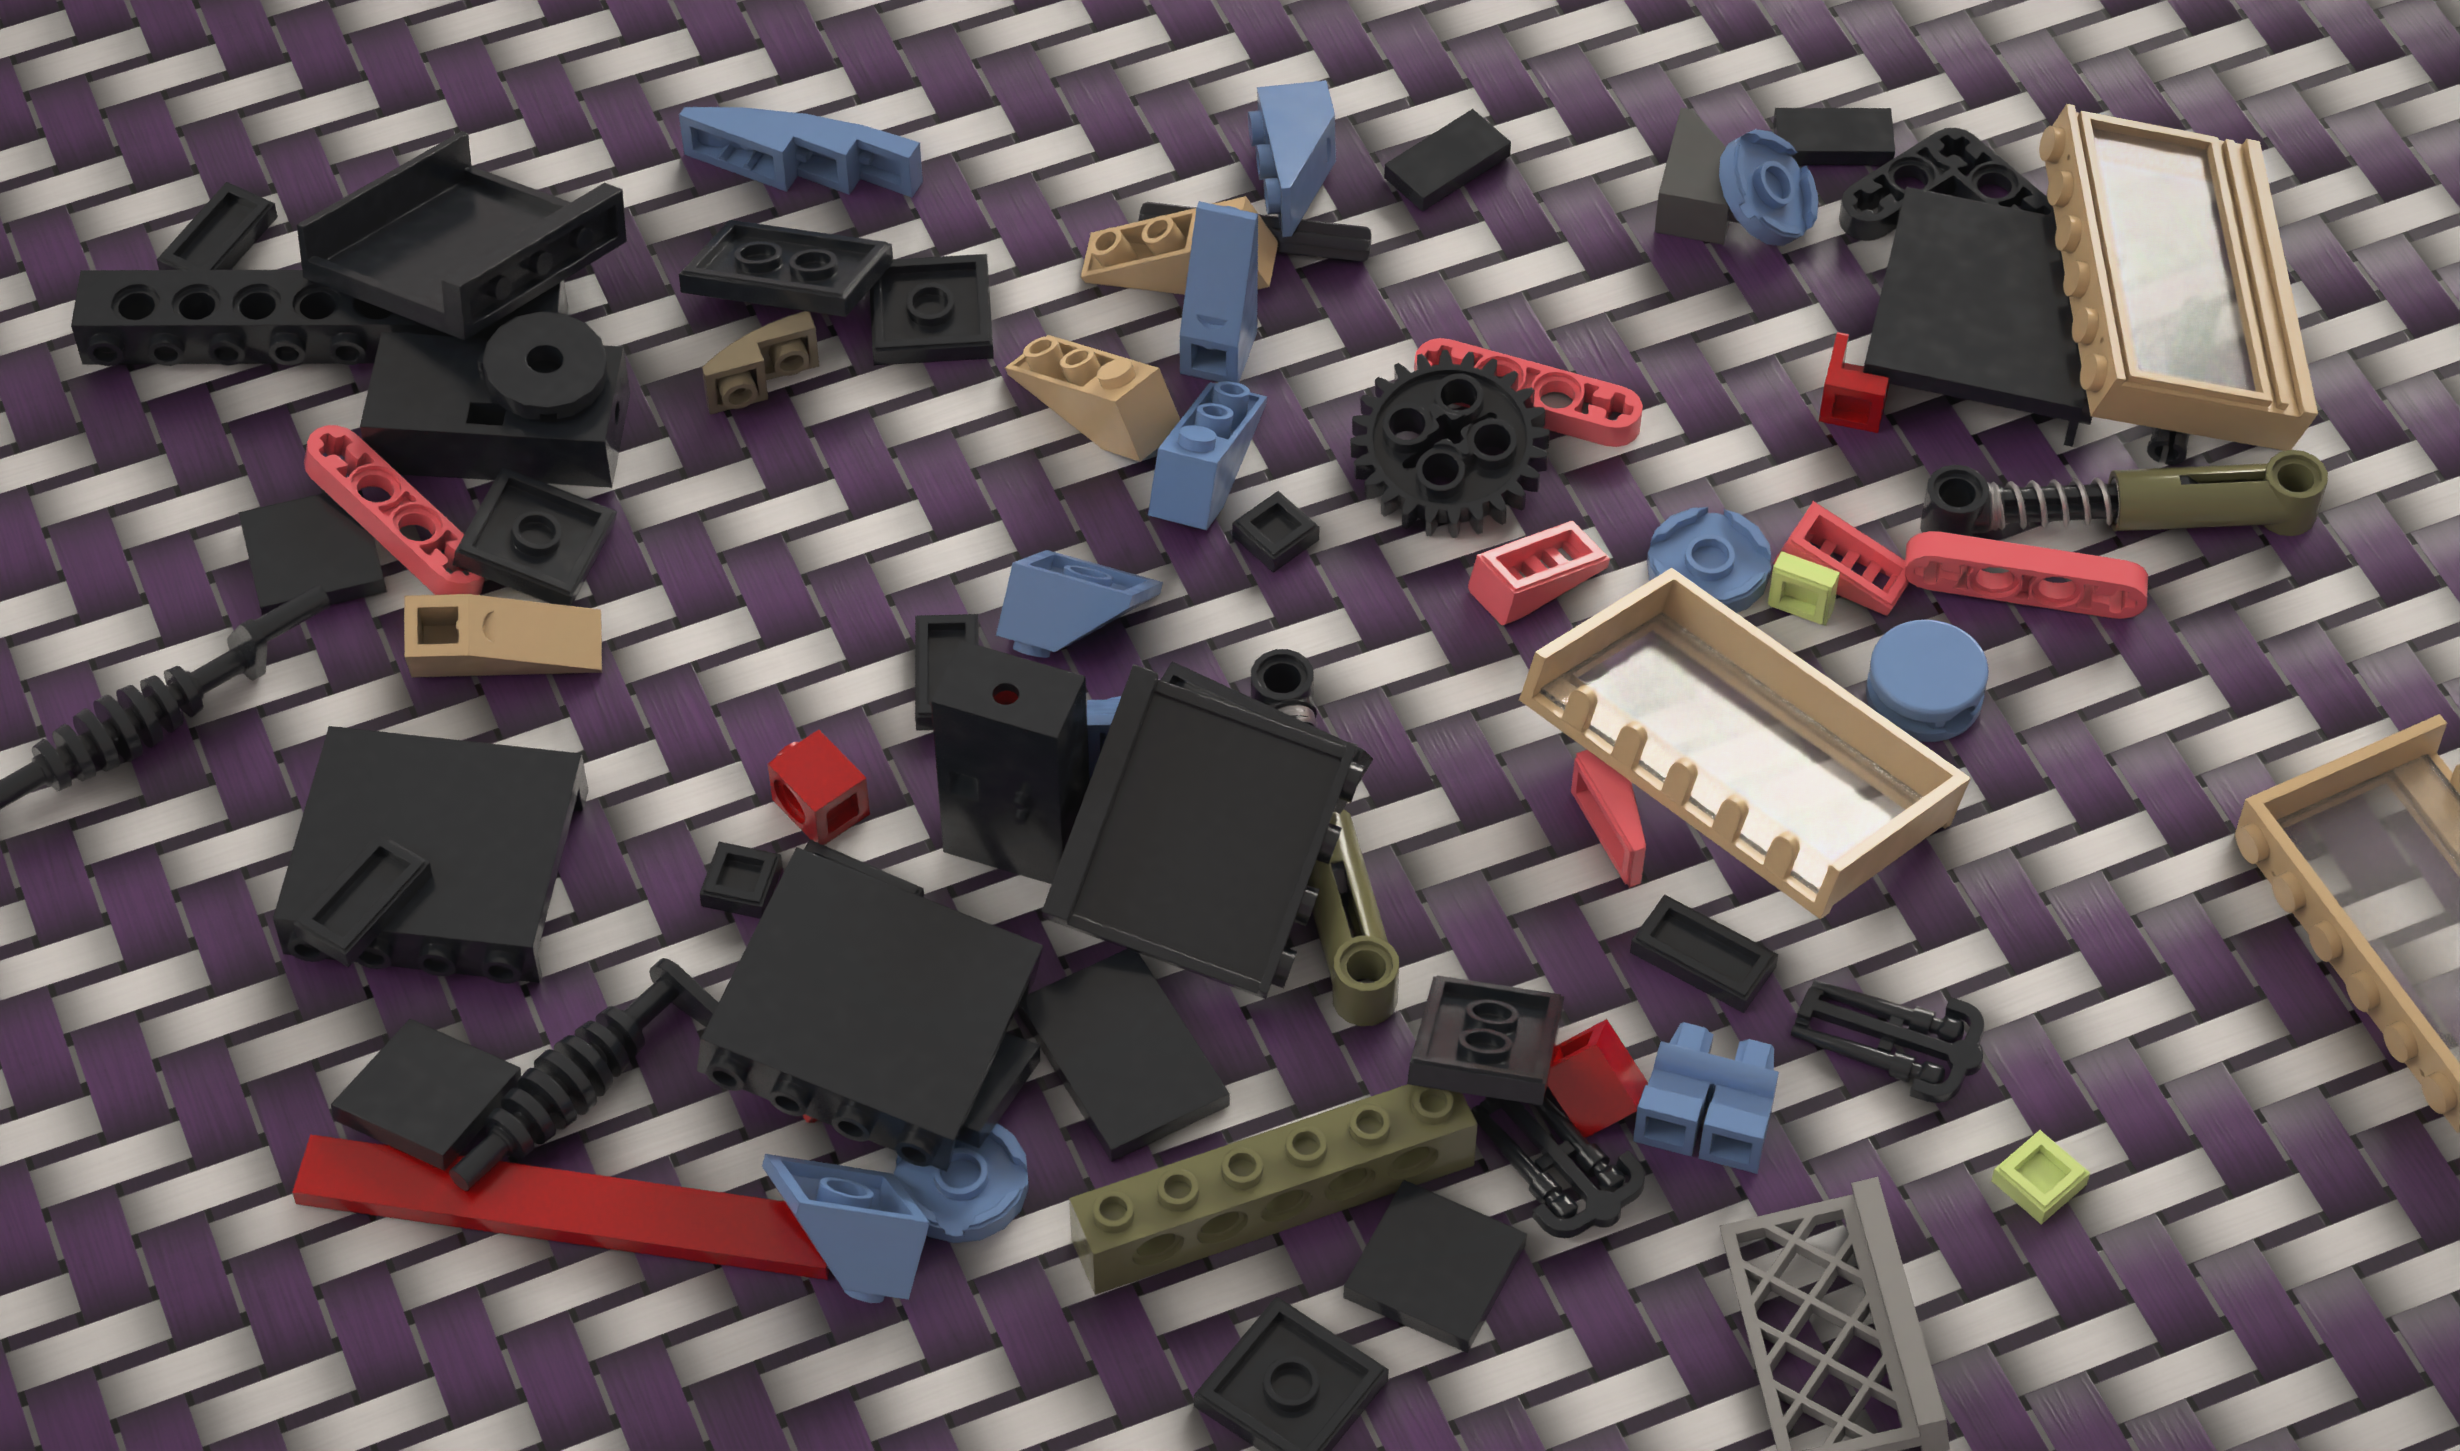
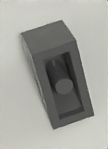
M1682 107L1680 109L1659 190L1655 232L1724 245L1729 223H1739L1724 198L1719 178L1720 157L1726 146L1693 109Z

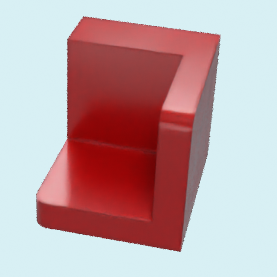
M1837 332L1824 384L1818 422L1878 433L1890 385L1888 383L1889 377L1863 373L1864 366L1845 363L1849 334Z
M1607 1019L1555 1046L1547 1086L1572 1124L1584 1137H1589L1637 1112L1644 1087L1648 1085V1082Z

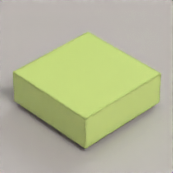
M1781 551L1773 566L1768 605L1826 626L1834 610L1840 572Z
M2039 1130L1994 1169L1991 1181L2042 1225L2087 1185L2090 1172Z

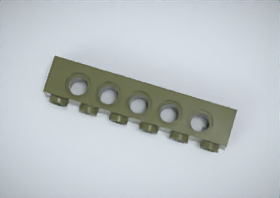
M1407 1084L1069 1198L1071 1240L1093 1292L1097 1295L1390 1195L1398 1191L1403 1180L1419 1185L1472 1167L1475 1160L1477 1122L1463 1093Z

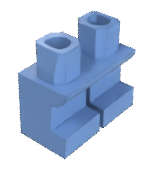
M1683 1022L1677 1028L1670 1043L1660 1042L1649 1083L1645 1085L1638 1104L1633 1142L1692 1157L1706 1108H1708L1703 1125L1698 1159L1757 1174L1779 1072L1774 1070V1047L1771 1044L1748 1039L1739 1042L1735 1060L1710 1054L1714 1034L1705 1027Z

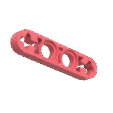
M1437 338L1429 340L1416 351L1414 371L1417 370V355L1423 354L1430 365L1434 366L1439 365L1442 350H1448L1452 364L1461 365L1465 355L1468 352H1473L1474 368L1482 369L1491 359L1497 360V376L1504 377L1506 374L1516 371L1518 373L1517 391L1533 388L1535 391L1533 407L1544 408L1545 426L1543 428L1611 447L1627 445L1634 441L1640 433L1642 402L1634 391L1623 386L1451 339ZM1559 392L1569 396L1573 402L1567 407L1558 409L1545 405L1540 399L1547 393ZM1584 402L1589 403L1588 414L1582 413ZM1453 403L1467 408L1471 407L1465 403ZM1612 412L1621 413L1616 421L1607 419L1612 415Z
M326 425L317 428L310 434L304 459L305 471L309 477L435 595L481 594L485 578L466 571L469 573L466 576L462 572L464 569L453 566L455 551L464 534L350 429L338 425ZM340 455L345 457L344 461L339 457ZM365 487H378L388 492L391 498L384 502H372L363 498L358 491ZM408 525H418L427 529L432 537L424 541H414L403 536L400 529ZM447 567H448L453 573L450 574L449 572H447V571H446V570H447Z
M1935 531L1919 533L1910 538L1906 544L1905 577L1910 583L1922 589L2115 619L2135 617L2147 607L2148 574L2143 567L2127 560ZM1989 567L2009 570V572L1990 573L1982 569ZM2050 577H2063L2066 579H2070L2072 581L2064 583H2055L2046 581L2044 579Z

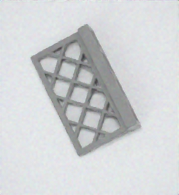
M1878 1177L1851 1183L1852 1195L1719 1225L1777 1451H1792L1788 1434L1803 1412L1830 1426L1833 1430L1822 1446L1802 1451H1900L1920 1446L1921 1451L1950 1450L1947 1419ZM1841 1219L1845 1220L1849 1236L1835 1256L1805 1242L1816 1225ZM1796 1230L1793 1235L1788 1233L1789 1231ZM1767 1237L1784 1246L1768 1272H1765L1742 1259L1738 1243ZM1853 1253L1857 1268L1847 1264ZM1796 1254L1826 1269L1809 1294L1779 1279ZM1838 1275L1864 1289L1865 1296L1851 1317L1821 1301ZM1748 1279L1759 1284L1752 1295ZM1771 1291L1801 1306L1784 1332L1757 1318L1756 1312ZM1812 1313L1842 1328L1825 1355L1795 1339ZM1869 1313L1874 1329L1863 1324ZM1854 1335L1880 1348L1882 1357L1868 1378L1837 1362ZM1763 1338L1775 1344L1768 1355ZM1787 1351L1817 1367L1800 1393L1773 1379L1772 1372ZM1886 1373L1891 1390L1880 1385ZM1828 1374L1859 1389L1842 1417L1811 1400ZM1872 1396L1897 1410L1902 1428L1873 1434L1854 1424V1421ZM1779 1399L1791 1405L1784 1417ZM1845 1435L1852 1438L1850 1440L1842 1441Z

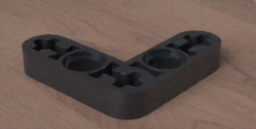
M1955 127L1944 128L1935 132L1852 184L1844 191L1839 222L1840 227L1846 234L1854 239L1863 241L1879 239L1895 230L1905 190L1900 188L1895 181L1902 177H1913L1922 181L1925 187L1920 190L2054 217L2055 215L2053 206L2049 204L2046 195L1974 134ZM1986 184H1995L2003 187L2009 194L2002 198H1990L1983 195L1978 188ZM1878 207V211L1876 214L1872 212V210Z

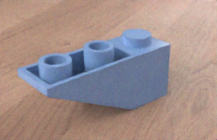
M1326 80L1257 87L1258 111H1248L1249 138L1251 146H1256V164L1259 180H1264L1266 211L1268 215H1278L1283 237L1293 235L1336 162L1335 112Z
M1199 201L1196 208L1179 335L1180 374L1215 382L1230 381L1239 383L1257 335L1258 214L1239 210L1231 206H1220Z
M1230 381L1210 382L1158 448L1148 510L1149 516L1207 531L1226 503L1266 406L1267 396L1251 393L1245 385Z

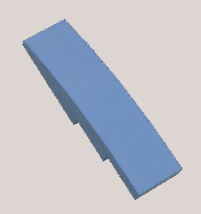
M684 107L679 114L684 155L786 192L797 176L850 195L858 181L862 179L912 198L923 182L920 142L868 126L804 113L743 107Z

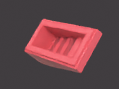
M1814 501L1781 549V551L1840 572L1836 595L1885 616L1889 615L1909 584L1905 577L1904 559ZM1811 543L1816 544V545L1820 546L1821 548L1818 549L1817 547H1815V546L1812 545ZM1834 552L1844 558L1841 562H1838L1830 556L1831 553ZM1779 554L1777 555L1776 559L1774 560V562H1773L1772 564H1775V562H1776V560H1777ZM1855 562L1867 567L1862 576L1851 570ZM1878 573L1890 577L1883 589L1872 584Z
M1572 520L1478 554L1468 588L1475 599L1500 625H1506L1532 613L1608 567L1610 558ZM1562 548L1573 560L1568 561L1558 549ZM1540 560H1542L1550 569H1548ZM1520 571L1526 576L1525 578L1519 573Z
M1584 750L1576 753L1571 793L1625 885L1627 884L1629 888L1639 885L1642 880L1646 842L1632 782L1590 751Z

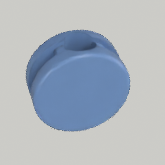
M1914 620L1902 623L1887 631L1874 647L1866 683L1868 705L1918 741L1937 742L1953 738L1971 727L1980 714L1988 681L1987 658L1981 646L1972 636L1952 624L1937 620Z

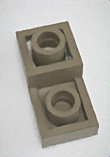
M809 311L787 316L748 333L717 353L702 367L706 402L710 415L730 409L744 408L752 403L768 400L766 380L781 376H791L804 370L819 367L816 327Z

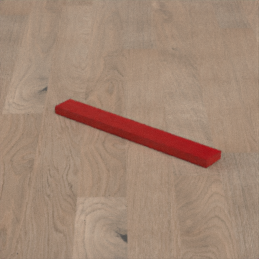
M310 1134L292 1191L295 1203L298 1205L828 1280L830 1269L786 1202L503 1161H499L468 1191H465L458 1187L449 1175V1170L465 1156L458 1155L444 1171L389 1145Z

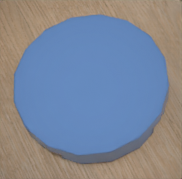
M1755 129L1733 140L1726 146L1720 157V183L1724 198L1734 217L1750 235L1765 244L1784 246L1803 236L1806 230L1813 227L1818 213V194L1810 170L1806 165L1799 168L1797 162L1793 159L1792 155L1797 153L1795 148L1771 131Z
M1708 507L1690 508L1671 515L1655 530L1647 554L1649 581L1673 568L1735 613L1748 609L1764 594L1771 574L1770 544L1759 527L1741 514L1725 509L1724 515L1708 513Z
M998 1123L980 1148L957 1140L947 1172L931 1165L926 1167L913 1165L903 1160L899 1155L896 1159L894 1177L897 1178L930 1222L927 1236L952 1243L980 1241L1005 1229L1021 1212L1029 1190L1026 1154L1015 1136Z

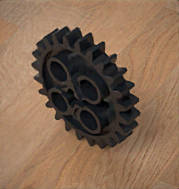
M1442 350L1439 365L1431 366L1423 354L1417 355L1416 371L1411 373L1403 365L1397 363L1394 365V384L1386 379L1377 377L1375 379L1376 397L1362 395L1360 399L1362 415L1353 416L1352 433L1356 436L1350 439L1351 457L1356 458L1354 461V475L1356 479L1366 480L1364 488L1367 500L1382 496L1381 514L1384 517L1398 509L1402 510V528H1409L1417 518L1425 520L1426 536H1432L1439 523H1447L1451 537L1457 538L1460 524L1469 521L1473 530L1477 534L1483 533V517L1490 515L1496 522L1503 525L1506 523L1505 504L1523 510L1526 502L1524 490L1538 492L1540 488V474L1538 472L1547 471L1548 452L1544 450L1549 448L1550 433L1548 429L1543 428L1545 426V410L1543 407H1533L1535 391L1532 387L1517 391L1518 373L1516 371L1506 374L1501 379L1497 377V360L1491 359L1482 369L1474 368L1473 352H1468L1463 358L1461 365L1452 364L1448 350ZM1453 403H1465L1471 407L1465 410H1453L1447 406ZM1404 431L1419 434L1417 438L1411 440H1403L1396 437L1398 433ZM1488 447H1496L1502 449L1504 453L1488 456L1480 451ZM1437 476H1445L1453 481L1446 485H1435L1428 480Z

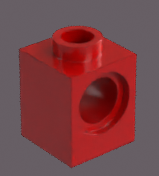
M820 730L815 731L800 742L788 744L780 750L775 759L768 763L772 800L810 840L825 845L870 815L866 777Z

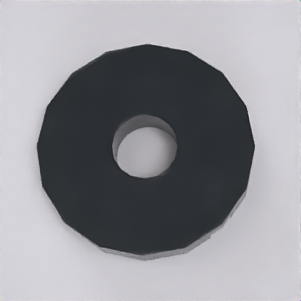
M537 312L518 316L500 326L486 343L483 371L489 394L504 409L523 418L541 420L540 414L551 415L556 413L557 419L573 416L592 405L605 386L607 354L601 338L587 323L567 314ZM543 360L553 361L561 366L558 370L551 373H538L530 368L534 363Z

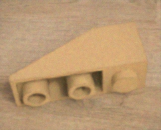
M1246 196L1212 203L1257 213ZM1196 208L1092 232L1081 273L1082 280L1085 283L1185 295ZM1259 214L1258 289L1270 287L1278 241Z
M1047 335L1029 343L1025 347L1023 354L1005 367L1007 374L1101 449L1139 462L1158 449L1180 421L1162 373L1155 366Z
M473 594L404 596L405 660L411 677L602 673V620L600 609Z

